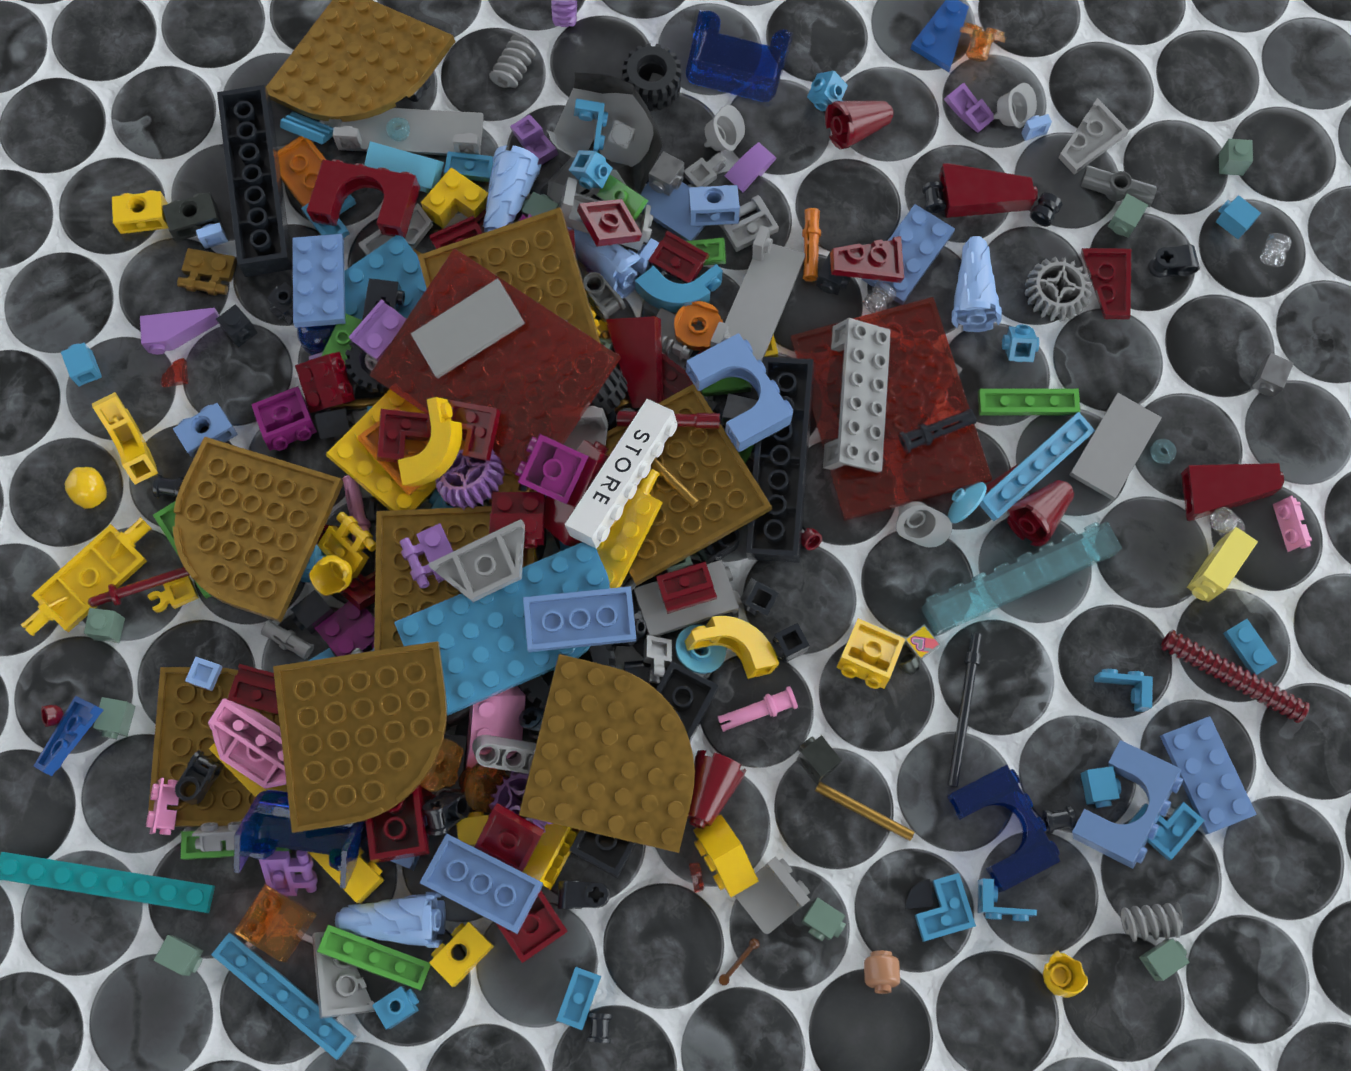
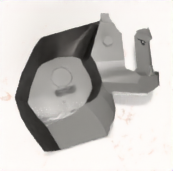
M575 72L573 90L554 132L547 131L557 149L568 154L571 158L549 180L547 195L554 202L560 204L568 177L578 180L569 172L578 151H593L597 120L583 121L574 116L576 99L605 103L604 112H608L607 125L601 128V135H605L603 150L598 149V153L606 158V162L613 168L610 175L641 195L648 180L649 172L653 168L663 146L660 133L645 102L635 87L628 82L604 74ZM577 181L575 193L580 194L586 188L582 187ZM591 188L588 190L597 196L600 188Z

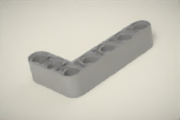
M481 735L474 740L472 750L477 762L481 766L529 774L536 743L491 735ZM492 747L489 754H480L482 748ZM509 752H518V755L515 758H506Z

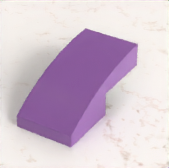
M962 83L944 98L951 109L977 133L994 120V114L983 99L978 101L965 83Z
M530 114L510 126L523 148L538 157L537 165H542L558 155L556 147L544 135L542 127Z
M758 142L725 174V177L734 185H737L738 189L744 193L757 176H762L777 158Z

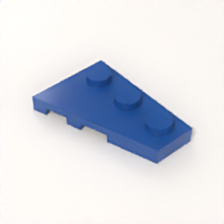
M945 0L914 40L911 49L945 71L950 72L969 6L959 0Z
M75 696L34 764V767L52 776L103 712V709Z

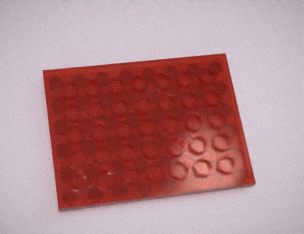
M454 248L370 373V376L426 414H429L427 399L434 397L447 399L448 403L450 400L501 410L492 450L495 452L494 455L501 459L502 462L500 464L515 474L521 460L526 462L530 455V452L526 451L532 436L537 438L541 434L561 444L565 443L621 357ZM498 278L525 324L440 378L435 377L411 333ZM462 430V438L465 440L467 430Z
M934 297L853 318L889 329L891 333L882 471L877 473L848 465L830 470L844 521L906 505L910 502L954 492L960 488L965 489L979 482H991L992 476L975 424L933 439L930 445H921L911 449V452L908 454L904 452L899 441V432L903 431L906 433L917 429L920 424L928 426L970 409ZM838 323L791 335L796 358L814 360L815 374L812 413L823 450L824 445L838 439L844 350L840 352L831 350L833 326Z

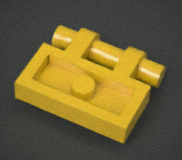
M340 512L336 517L341 523L340 527L329 526L317 546L326 556L335 555L347 561L352 569V578H357L369 559L363 552L364 548L366 547L372 552L376 549V542L373 540L371 533L367 530L364 531L358 526V521L353 516ZM350 532L356 537L354 543L347 537Z

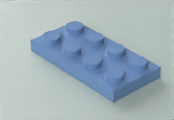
M914 204L889 239L892 240L893 237L901 236L904 267L903 281L895 283L863 278L862 280L903 305L953 235L955 228Z
M342 234L293 238V323L295 328L346 324L344 239Z
M631 586L523 597L528 652L636 641Z
M1210 716L1160 736L1172 764L1181 768L1180 778L1183 779L1182 785L1194 811L1205 820L1201 824L1205 835L1257 815Z
M447 833L420 881V884L516 934H518L543 886L541 881Z

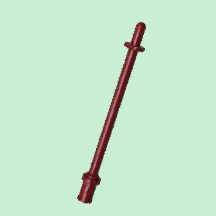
M181 567L117 588L114 584H109V591L90 597L88 605L95 607L113 601L114 605L118 606L121 605V598L190 575L185 567Z

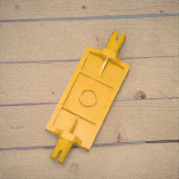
M653 469L649 471L645 478L641 479L637 485L634 497L628 499L624 505L621 517L617 521L615 520L610 527L607 539L601 542L596 549L607 572L610 588L621 587L662 505L660 500L650 495L660 475L659 472Z
M141 517L124 533L122 531L119 532L110 524L32 594L39 603L37 606L39 609L25 622H22L21 626L26 628L25 630L30 635L34 636L47 622L55 620L69 633L88 615L89 608L95 609L97 607L88 605L90 597L108 592L109 584H114L118 588L147 562L135 549V543L148 531H151L152 528Z

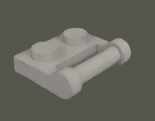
M759 195L751 198L750 202L740 206L739 217L754 210L758 211L757 213L739 221V224L719 225L736 252L753 244L760 226L770 228V235L779 230V226Z

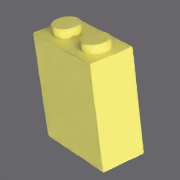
M1233 528L1217 542L1187 588L1192 591L1196 598L1202 601H1211L1226 590L1258 541L1239 528Z

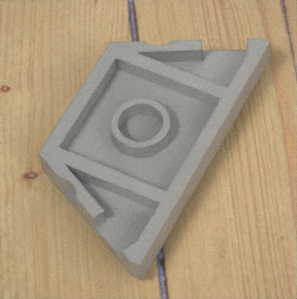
M520 519L428 565L472 602H475L522 579L525 524Z

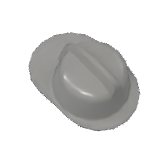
M1021 83L1009 93L1001 96L997 101V112L993 115V118L1000 119L1005 126L1023 127L1026 121L1035 115L1037 109V100L1033 88L1027 83Z
M725 105L706 124L704 130L707 140L704 146H711L715 151H733L740 143L745 134V124L740 112L735 107Z
M917 501L910 502L905 506H899L896 530L901 537L928 548L937 547L950 537L952 523L949 517L942 512Z

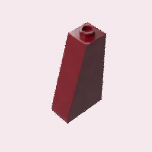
M944 163L939 174L940 182L944 187L942 196L943 201L946 202V218L1031 210L1034 202L1038 199V190L1036 186H1033L1032 177Z
M655 316L606 319L622 375L627 381V391L633 408L641 409L646 399L657 404L662 402L661 319Z
M584 439L577 449L578 452L589 457L568 503L565 504L547 495L545 496V528L563 544L570 547L582 542L569 535L565 523L610 456L607 453L609 449L598 441H595L593 444Z
M1280 464L1189 465L1181 473L1187 521L1196 520L1274 495L1284 484V474L1280 471Z

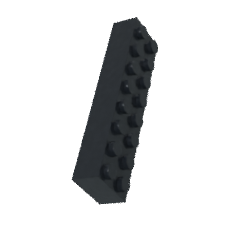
M265 85L217 92L238 266L245 277L292 270L293 262L271 98Z
M763 357L766 375L770 380L776 382L779 387L780 396L792 406L793 415L790 425L755 444L753 477L772 506V510L749 522L746 554L749 560L800 563L815 374L814 360Z
M671 661L656 690L662 694L676 711L691 742L718 691V685ZM580 830L569 851L608 874L619 878L637 843Z

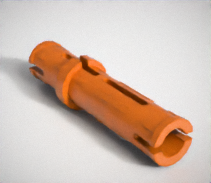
M808 208L804 211L805 226L802 230L805 253L803 279L805 281H816L818 278L819 238L821 237V230L819 229L820 210Z

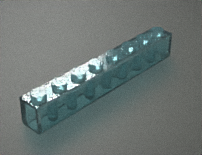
M1108 521L1101 525L1098 522L1092 523L1084 528L1085 532L1078 535L1076 532H1072L1062 538L1063 542L1056 545L1050 542L1040 547V552L1034 555L1031 552L1025 553L1017 558L1018 562L1011 565L1008 562L994 568L995 572L986 575L985 572L978 574L967 585L958 583L949 588V593L941 596L940 593H936L926 599L927 603L922 607V611L934 635L942 634L1116 555L1122 547Z

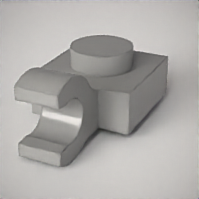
M717 153L708 162L700 158L684 170V176L693 187H706L717 179L715 172L721 171L726 166L723 163L726 159L720 153Z
M647 635L644 640L643 662L651 664L648 681L659 684L660 676H664V666L669 667L672 661V640Z

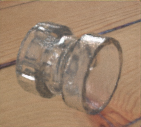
M1279 233L1270 234L1266 239V248L1263 249L1260 260L1268 266H1283L1287 258L1285 253L1289 251L1292 244L1291 239Z
M878 281L873 286L872 293L868 294L863 300V305L871 313L882 316L887 310V304L895 299L896 292L890 285Z
M1222 507L1211 514L1210 525L1222 537L1235 527L1244 532L1245 524L1243 520L1231 509Z

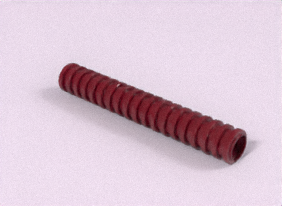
M1175 630L1169 631L1161 644L1163 651L1169 650L1168 653L1171 655L1176 654L1178 659L1182 657L1185 663L1191 662L1190 665L1193 667L1198 666L1200 671L1204 669L1207 675L1213 674L1212 677L1215 679L1220 678L1222 683L1226 681L1229 687L1235 686V690H1242V694H1249L1251 699L1257 698V702H1264L1266 707L1272 706V710H1279V714H1286L1288 719L1294 718V722L1300 723L1308 714L1310 709L1308 702L1302 703V699L1299 697L1295 699L1293 694L1290 693L1288 695L1284 689L1280 691L1278 686L1275 685L1273 687L1269 681L1265 683V679L1262 677L1258 679L1257 675L1254 673L1250 674L1249 670L1243 671L1241 666L1238 665L1236 667L1234 662H1227L1228 659L1225 657L1221 659L1219 654L1216 653L1214 655L1210 649L1206 651L1203 645L1199 647L1197 642H1190V638L1184 639L1183 635H1177Z

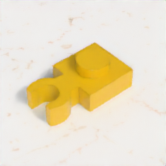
M190 576L163 584L165 589L163 592L153 591L147 595L151 601L160 598V603L152 607L157 613L164 611L170 603L176 609L199 598Z

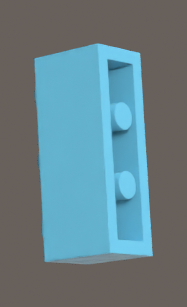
M370 141L364 165L376 169L382 167L399 173L405 171L416 175L420 191L429 193L430 189H433L441 179L444 162Z

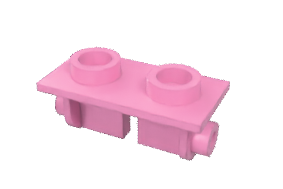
M1293 496L1273 504L1287 552L1299 547L1301 549L1310 547V541H1312L1306 524H1301V521L1304 520L1300 507L1301 504Z
M160 778L158 784H153L150 799L155 800L154 809L148 812L146 827H150L149 834H154L156 829H160L161 835H171V830L175 829L177 811L167 810V805L178 806L179 797L175 793L177 780H168V784H163L164 778Z

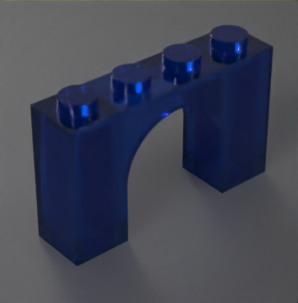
M1008 765L947 796L959 820L992 805L1007 808L1018 818L1022 828V840L1018 849L1007 858L986 868L991 879H994V885L998 887L999 893L1061 862L1058 857L1060 855L1058 847L1053 841H1049L1045 834L1046 826L1039 816H1035L1032 810V800L1026 792H1022L1018 785L1020 780L1014 769H1009Z

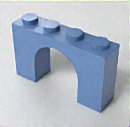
M739 333L687 360L685 371L698 392L727 377L742 378L755 388L759 400L754 407L726 422L725 432L737 452L790 425L793 415L792 406L787 400L782 399L779 394L778 385L774 380L768 378L764 364L761 360H756L752 354L753 350L750 343L746 339L743 340Z
M1120 740L1108 765L1109 767L1113 766L1114 773L1136 783L1144 790L1149 800L1147 811L1140 819L1133 823L1116 824L1084 809L1072 834L1073 839L1133 869L1136 862L1142 863L1148 850L1144 846L1148 838L1151 840L1155 838L1159 829V825L1156 823L1160 815L1166 816L1171 806V802L1168 799L1172 792H1178L1183 779L1180 778L1181 768Z

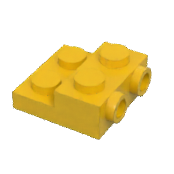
M858 618L836 668L840 669L841 673L848 678L858 677L865 680L866 685L870 688L878 689L881 687L885 689L905 638Z

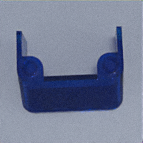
M276 790L262 791L256 796L234 835V872L240 873L248 857L266 859L274 854L277 847L329 855V865L337 871H341L340 888L346 889L357 863L365 821L292 833L288 793Z

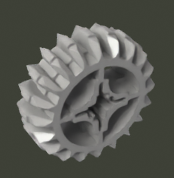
M1056 256L1051 261L1045 259L1041 264H1036L1034 269L1028 274V279L1025 282V287L1027 288L1025 296L1029 297L1028 305L1035 304L1033 312L1040 310L1042 312L1041 318L1045 317L1046 314L1050 315V321H1053L1057 316L1060 322L1064 321L1066 317L1071 320L1075 314H1081L1083 308L1088 305V299L1092 294V291H1090L1092 282L1087 281L1089 274L1081 273L1083 266L1076 268L1075 260L1070 264L1066 263V257L1062 258L1059 262ZM1047 276H1056V278H1047V280L1043 279ZM1074 299L1068 303H1060L1061 300Z

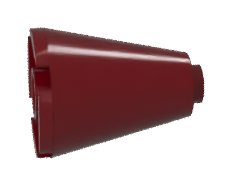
M886 101L832 102V104L827 106L825 112L826 129L830 128L832 132L829 138L838 149L849 148L890 124L893 118V109Z
M1056 480L1017 501L1007 510L1009 512L1007 522L1012 531L1022 540L1027 538L1033 541L1030 545L1043 546L1046 544L1074 498L1072 486L1068 482Z
M698 750L694 759V788L687 817L690 819L689 824L700 829L713 824L747 771L746 769L740 770L741 764L714 752L712 757L706 756V750Z

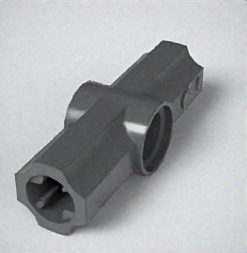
M1088 165L1080 186L1103 193L1109 200L1115 202L1124 200L1125 196L1129 194L1148 204V207L1151 206L1157 191V186L1132 179L1125 171L1111 173Z

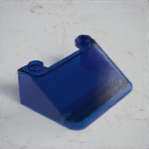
M699 10L686 67L688 81L695 85L762 102L772 100L778 90L794 32L789 30L777 31L773 35L769 46L719 33L721 27L719 15L713 11Z

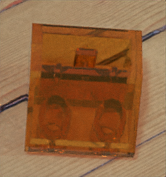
M265 884L234 933L276 960L287 962L317 914L296 900Z

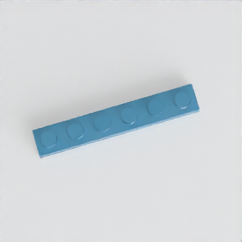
M1080 412L1076 413L987 492L979 505L993 521L997 520L1095 430Z
M229 932L211 954L336 1060L342 1056L357 1037L334 1017L320 1019L319 1005L233 933Z

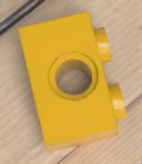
M154 190L139 194L124 193L120 196H113V224L120 234L167 229L168 225L162 206L167 205L168 202L161 191Z
M470 922L466 925L461 923L451 933L452 940L446 946L444 943H441L431 954L433 959L429 963L452 987H456L494 947ZM463 944L467 949V955L463 960L458 961L454 958L453 951L457 945Z

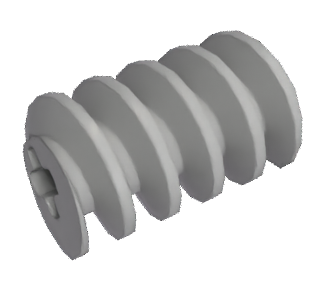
M518 35L511 37V41L506 45L502 56L497 60L498 63L495 64L493 71L489 74L492 82L503 88H516L518 86L517 81L523 78L521 73L527 71L526 66L531 64V59L536 55L529 42Z
M1178 902L1174 903L1173 906L1170 903H1165L1162 907L1159 904H1154L1152 908L1148 905H1143L1141 910L1137 906L1131 907L1130 910L1123 907L1121 909V922L1124 932L1130 935L1133 942L1137 941L1139 933L1142 939L1147 941L1149 932L1152 933L1155 940H1158L1159 931H1162L1165 939H1169L1170 930H1173L1176 938H1180L1181 929L1183 928V914Z

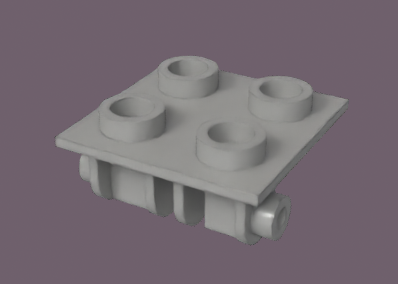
M661 308L656 317L661 319L662 353L684 369L686 361L690 358L693 350L688 349L686 345L683 346L675 338L674 319L676 315ZM697 324L691 325L694 327V330L699 331L700 329H704L703 327Z

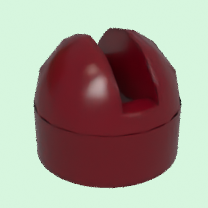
M806 528V531L801 536V544L807 550H814L820 545L822 536L817 530Z
M57 705L42 706L41 717L44 726L49 727L59 724L63 717L61 707Z

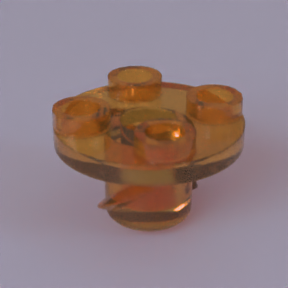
M964 22V26L960 28V33L970 36L966 56L973 61H987L992 42L1005 43L1006 37H1004L1005 32H1001V30L987 27L985 32L978 25Z
M443 739L439 754L427 776L420 783V786L431 792L439 791L446 786H453L458 779L457 772L464 753L463 748L450 739Z
M476 763L473 768L468 766L462 771L458 784L461 791L465 792L466 801L471 809L478 812L491 813L493 809H490L488 805L494 802L495 798H492L490 794L497 793L496 785L504 783L503 777H510L506 775L505 770L484 767Z

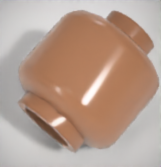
M873 951L864 960L865 983L867 986L875 988V993H891V988L900 984L899 960L897 957L892 956L890 951Z

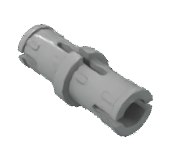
M271 620L267 621L261 630V635L278 643L279 647L283 650L288 649L304 660L311 655L314 649V645L296 636L294 631H287Z

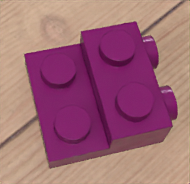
M299 386L251 404L262 437L270 451L274 449L278 451L284 450L289 443L296 440L306 441L312 434L317 432Z
M539 434L537 438L532 436L526 451L530 452V455L526 462L521 460L515 475L519 476L518 483L567 504L589 456L544 435Z
M350 601L315 627L337 656L351 655L356 648H360L363 652H370L374 648L375 618L367 608L360 611Z

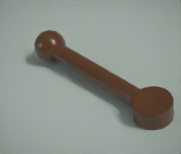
M751 939L748 948L726 974H722L719 977L721 985H727L731 975L751 951L759 947L758 939Z

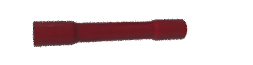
M618 411L617 426L629 427L638 412ZM720 413L675 414L677 427L720 429Z

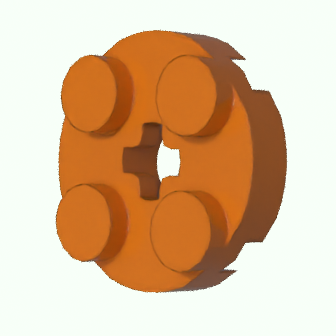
M703 301L692 302L691 305L680 308L674 319L676 340L683 346H688L687 348L691 350L706 351L711 348L710 341L719 322L723 323L718 310L713 305ZM701 321L704 329L697 331L691 325Z

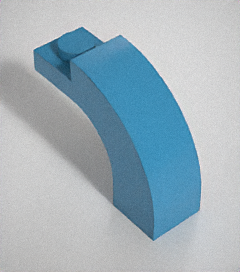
M715 264L695 281L679 284L666 279L653 266L635 280V291L655 308H663L669 312L677 313L680 308L691 305L692 302L703 301L710 303L711 292L715 291L722 283L723 270Z

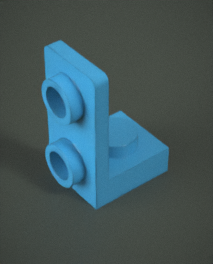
M576 99L574 116L583 121L597 120L593 151L598 153V149L603 150L605 135H601L602 126L606 127L608 112H604L605 103Z
M1102 669V672L1094 676V682L1135 686L1131 691V703L1134 704V711L1146 712L1152 708L1153 677L1144 676V673L1140 671L1118 674L1116 669Z
M983 878L978 880L977 913L985 914V919L1001 920L1002 915H1012L1013 921H1029V917L1037 916V910L994 907V902L998 900V887L994 886V879Z

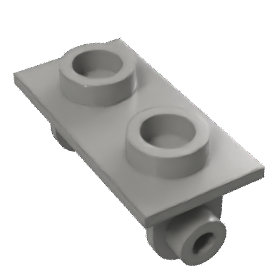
M243 821L228 823V826H218V823L214 822L204 823L192 833V836H199V838H196L195 847L196 849H201V852L221 851L222 841L226 840V850H246L247 847L252 846V836H247V833L254 828V825H245Z

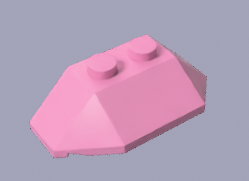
M518 686L470 706L465 770L493 771L495 769L481 766L477 762L472 750V744L478 736L491 735L522 741L523 727L519 723V716L525 710L526 695ZM492 747L482 748L480 754H489ZM517 751L509 752L506 758H510Z
M222 699L208 722L210 729H212L220 759L264 789L286 785L280 727L257 711L227 699Z

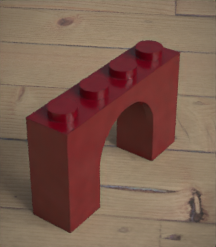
M336 159L332 161L322 160L306 210L314 223L336 226L345 199L358 189L374 188L384 194L377 220V225L382 235L392 237L398 235L404 237V239L406 238L420 191L416 175L405 171L401 173L393 172L382 167L378 169L370 168L359 163L355 165L347 164Z

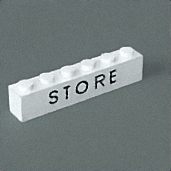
M646 399L565 523L571 537L596 549L601 542L607 539L610 527L615 520L617 521L621 517L624 505L628 499L634 497L637 485L642 478L648 475L651 463L655 457L661 455L664 443L668 437L675 433L677 421L673 410Z

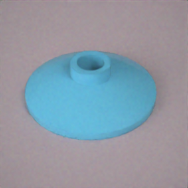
M976 482L965 489L960 488L953 494V503L947 516L951 523H958L964 520L978 507L987 490L983 482Z
M691 625L685 628L677 637L675 650L679 661L687 669L695 673L708 674L716 671L725 660L726 647L713 645L687 651L684 641L691 633V630L698 626H704ZM694 650H699L702 656L696 654Z

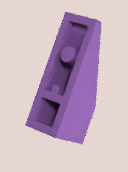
M215 308L140 316L141 344L148 353L157 355L163 354L165 351L175 350L218 324L216 318L220 315Z

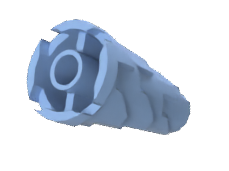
M507 145L496 149L493 156L486 215L483 223L485 232L512 224L517 213L521 210L524 200L531 191L534 181L541 170V164L537 165L538 157L530 151L514 145L511 151L506 150Z
M574 229L576 259L587 268L586 271L601 274L622 299L630 295L635 290L637 276H641L646 272V260L634 251L627 250L619 244L597 247L590 234Z
M973 236L969 238L962 248V260L954 296L952 323L956 328H958V323L963 325V331L983 332L993 329L994 322L998 325L1000 324L1002 310L996 293L989 246H987L986 240L982 237Z
M426 892V894L409 895L403 898L387 899L376 903L348 905V907H343L340 912L336 913L335 926L361 937H370L407 945L427 946V948H438L443 940H436L437 934L445 933L444 900H437V898L443 895L437 892Z

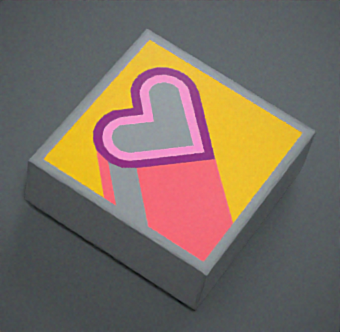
M925 624L905 638L904 642L911 652L917 654L920 660L941 645Z

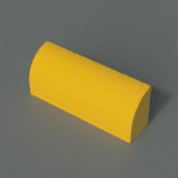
M554 823L546 824V833H543L523 873L541 881L544 887L551 890L571 853L569 850L580 832L579 829Z

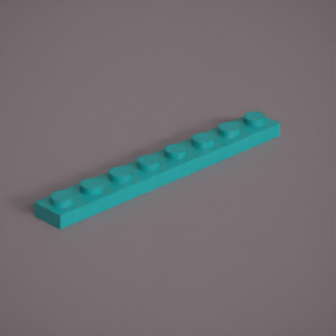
M1 852L0 880L204 913H209L215 890V886L7 852Z

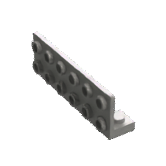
M392 108L382 114L358 121L342 122L341 120L340 127H334L333 137L338 150L368 151L371 141L414 154L447 156L448 151L480 155L484 115L483 113Z
M760 226L753 242V256L727 319L725 323H718L710 341V346L713 347L739 333L743 340L746 339L750 343L753 350L752 354L756 360L763 361V357L766 354L803 265L805 253L772 244L773 239L770 238V228Z
M848 318L833 326L831 350L838 352L844 350L839 434L838 439L824 445L823 468L833 470L843 465H848L877 473L882 471L891 333L889 329Z

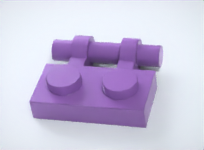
M441 524L416 534L420 544L413 546L409 538L400 541L403 549L401 554L404 560H408L412 569L410 574L413 580L417 581L420 589L430 585L427 577L432 574L435 575L438 583L445 580L432 570L429 565L421 566L418 556L425 553L428 562L431 563L453 552Z
M299 849L296 852L297 858H290L289 851L261 852L259 862L270 896H297L298 888H306L308 893H313L317 890L316 884L318 879L315 871L312 870L313 860L306 849ZM295 872H301L302 874L295 875Z

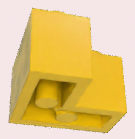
M451 167L421 201V205L427 216L444 229L458 211L467 218L471 216L476 218L486 209L488 192Z
M721 814L717 816L711 826H705L704 829L695 828L693 830L698 839L694 842L695 847L701 857L706 854L704 860L710 871H716L717 874L713 876V879L720 891L725 888L729 896L733 897L759 882L741 842Z

